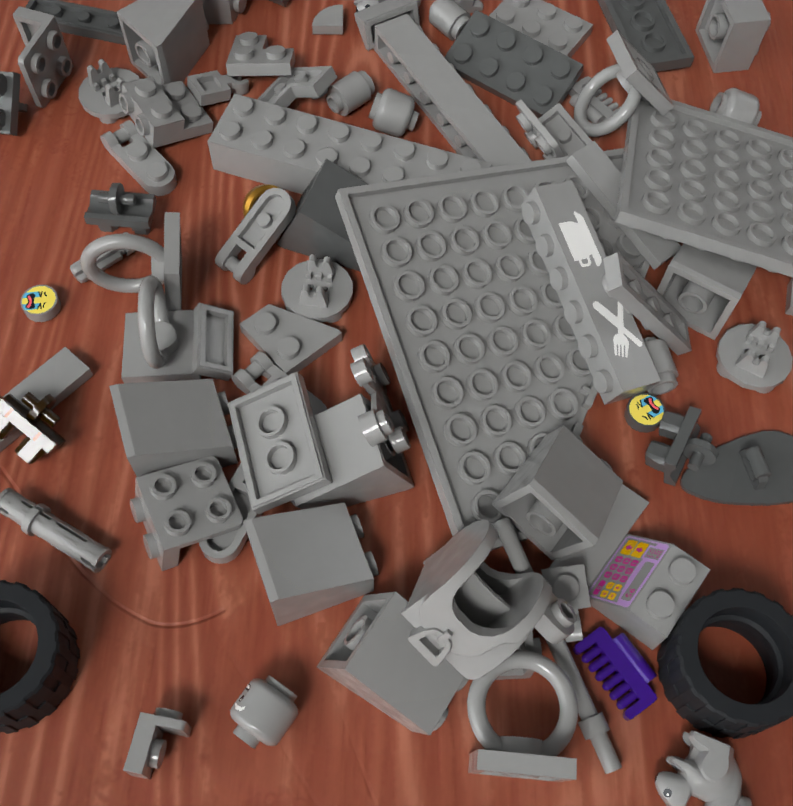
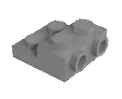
M153 77L122 83V93L119 94L121 109L125 114H129L135 123L138 133L141 136H145L152 148L213 132V121L182 80L160 86Z

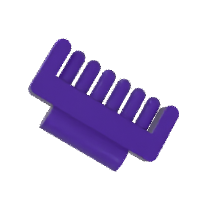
M599 627L582 641L578 642L573 648L576 655H581L595 645V647L581 657L584 663H588L600 653L602 654V656L589 664L588 669L590 672H595L607 662L609 663V665L595 675L597 681H603L613 672H616L615 675L602 684V687L608 691L619 682H623L610 692L609 697L612 700H616L628 690L630 691V693L617 702L616 706L618 709L622 710L637 700L635 704L623 712L625 720L633 719L657 700V695L647 683L658 675L624 632L612 639L603 627Z

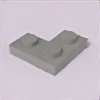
M245 32L236 35L226 62L227 75H292L295 64L294 48H284L280 45L268 47L267 35H257L255 32Z
M332 66L294 67L292 75H280L257 100L288 107L296 98L318 99L328 92V87L335 81L337 75Z

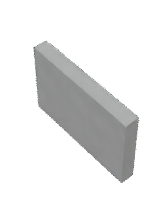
M296 371L227 403L253 512L261 514L332 483L304 378L300 373Z

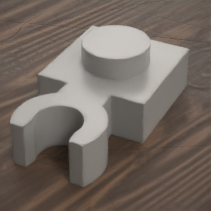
M218 70L187 76V87L201 106L231 100V93L247 94L249 92L248 79L241 80L242 76L220 75Z

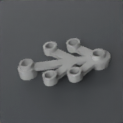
M364 343L351 349V355L354 363L350 364L351 371L359 386H363L371 396V410L358 416L359 425L367 442L371 447H374L389 439L397 454L411 448L406 434L409 431L406 419L400 409L393 411L387 395L386 385L391 382L382 363H374Z

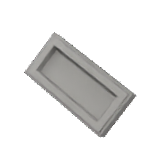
M199 302L194 308L192 373L229 381L231 376H233L234 311Z

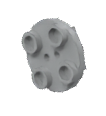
M100 59L97 70L92 65L87 67L88 77L83 80L79 87L78 98L86 112L99 118L102 123L112 124L119 118L129 115L122 111L119 103L122 83L135 81L140 78L127 69L109 68L108 64L103 59Z
M311 254L309 260L296 264L286 273L282 281L281 296L287 311L317 322L334 323L342 318L343 312L348 309L353 299V281L348 272L338 263L332 262L330 257L326 256L324 259H317L316 255Z
M760 321L757 324L737 325L727 330L717 344V372L720 376L731 380L742 388L754 390L762 394L769 393L774 387L782 384L792 370L793 357L789 346L780 336L781 328L774 327L770 330L766 327L767 323L765 321Z

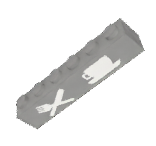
M573 180L534 187L520 206L522 216L530 228L536 242V250L542 257L550 275V283L556 290L564 308V316L571 325L578 341L579 352L585 358L592 374L595 389L600 393L604 405L646 392L661 382L660 376L633 315H629L623 305L614 297L610 298L604 290L602 276L605 275L603 258L606 257V254Z

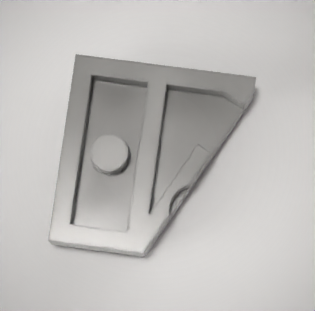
M271 304L266 305L239 324L241 332L259 351L266 354L273 364L287 375L296 371L299 372L342 341V332L339 329Z

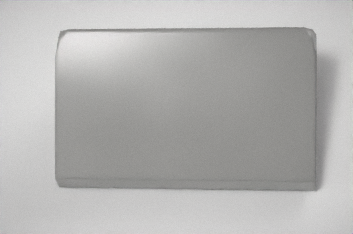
M386 0L355 12V21L366 50L374 49L375 26L408 14L416 24L420 25L418 1Z

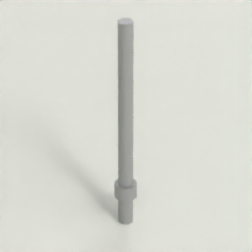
M509 517L496 521L494 526L498 531L500 540L515 573L534 572ZM546 640L556 664L565 672L573 685L578 702V714L581 718L578 721V725L585 740H591L605 774L622 768L607 734V731L610 730L603 712H597L565 640L558 644H552Z

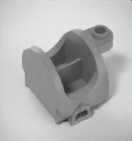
M485 519L475 521L463 528L442 548L423 561L424 567L409 602L401 612L415 627L410 632L408 641L433 666H438L445 658L463 677L470 680L481 678L503 663L521 646L534 628L548 642L558 644L573 634L574 623L577 621L576 614L570 604L564 599H558L552 593L551 584L540 573H504L490 568L484 562L492 550L498 535L497 529Z

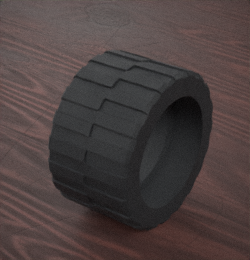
M0 580V625L10 621L27 620L34 623L38 633L37 652L31 667L18 683L0 694V732L9 734L38 724L41 719L47 715L50 716L57 709L60 702L66 699L71 691L70 687L73 680H76L78 673L77 665L78 659H80V648L77 647L76 640L78 638L74 629L68 624L69 621L42 594L36 590H31L25 584Z
M743 588L713 591L708 596L704 595L696 600L682 613L668 637L662 642L657 654V662L659 664L658 677L663 685L664 694L668 702L673 704L676 712L683 719L688 720L696 729L711 733L712 736L739 739L751 734L755 735L793 716V615H790L775 600L772 601L766 598L764 594L756 591H745ZM706 627L726 628L740 634L754 646L763 661L766 671V689L760 702L745 704L735 701L721 693L709 681L701 667L698 656V639L703 629Z

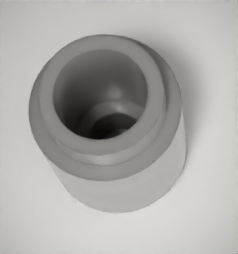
M436 0L429 10V22L451 41L457 39L471 17L467 11L453 0Z
M353 71L328 87L326 101L334 113L346 116L371 99V95L375 92L373 80L365 71Z
M655 337L644 338L645 345L661 379V382L647 391L654 396L668 393L677 387L678 382L676 378L679 375L665 340L656 339Z

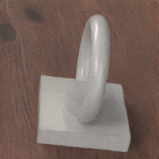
M618 30L606 39L618 64L606 67L592 77L580 92L574 107V120L589 137L604 136L621 127L634 113L642 96L663 116L674 108L655 68ZM617 78L628 93L625 102L607 120L600 123L589 122L587 119V109L592 97L605 83Z
M165 212L164 247L149 238L139 235L111 234L95 239L84 248L80 258L84 274L98 286L122 293H139L140 284L145 277L125 279L109 275L97 266L96 259L105 252L118 249L136 250L151 256V276L157 277L162 285L164 284L168 311L182 310L180 212Z
M146 276L140 284L138 312L126 313L121 378L124 383L201 379V375L192 373L194 310L168 311L162 283L155 276Z
M516 650L499 666L481 678L472 680L467 698L468 718L473 733L485 749H477L469 754L468 773L553 782L577 780V758L557 757L568 745L575 732L578 720V702L571 681L555 662L539 653ZM514 669H528L542 675L553 686L559 700V719L553 732L544 741L527 737L498 736L491 727L486 714V697L490 686L501 674Z

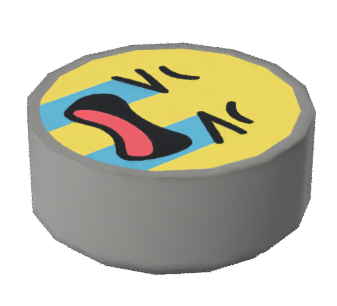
M48 285L32 286L24 292L20 300L21 308L25 315L35 322L49 321L61 309V301L57 292Z

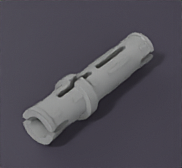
M7 488L0 493V513L20 525L21 530L29 536L36 535L53 547L82 563L94 573L100 572L110 560V554L112 553L110 548L94 541L83 532L57 518L51 513V509L43 503L36 504L31 502L12 488Z

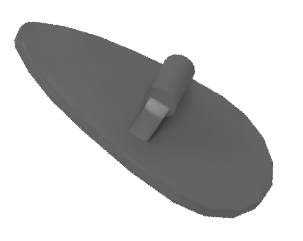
M761 431L740 437L716 448L719 455L714 464L701 465L698 471L688 468L680 479V486L686 493L719 504L771 506L793 503V436L780 431Z

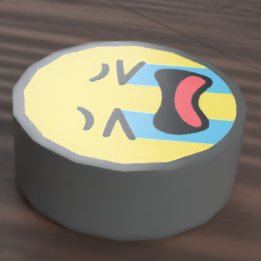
M639 393L629 400L624 411V417L632 429L649 433L655 431L660 426L665 413V407L656 396L649 393Z

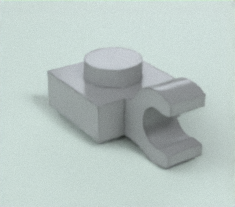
M584 564L541 569L542 576L552 586V593L558 599L561 598L567 601L576 614L577 621L574 623V632L565 638V641H582L583 634L578 609L591 607Z

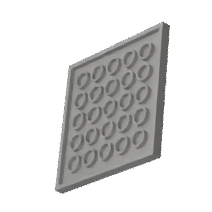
M642 96L636 110L627 123L615 222L625 225L630 229H638L658 235L666 240H674L693 246L701 251H709L729 257L737 262L758 266L772 273L793 277V137L672 99L674 108L663 116Z

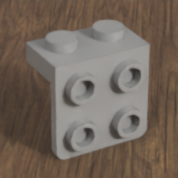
M19 6L13 13V18L25 48L18 57V65L36 106L45 108L49 101L56 96L57 90L64 79L70 75L73 68L72 60L55 16Z
M521 99L515 103L520 113L516 116V119L526 131L524 135L535 149L540 148L544 153L542 155L544 159L570 156L592 142L560 103H557L540 118H537Z
M213 456L135 478V498L130 499L131 511L136 523L143 522L147 534L143 535L146 552L150 559L157 558L161 571L178 566L181 548L238 530L242 526L243 517L219 461Z

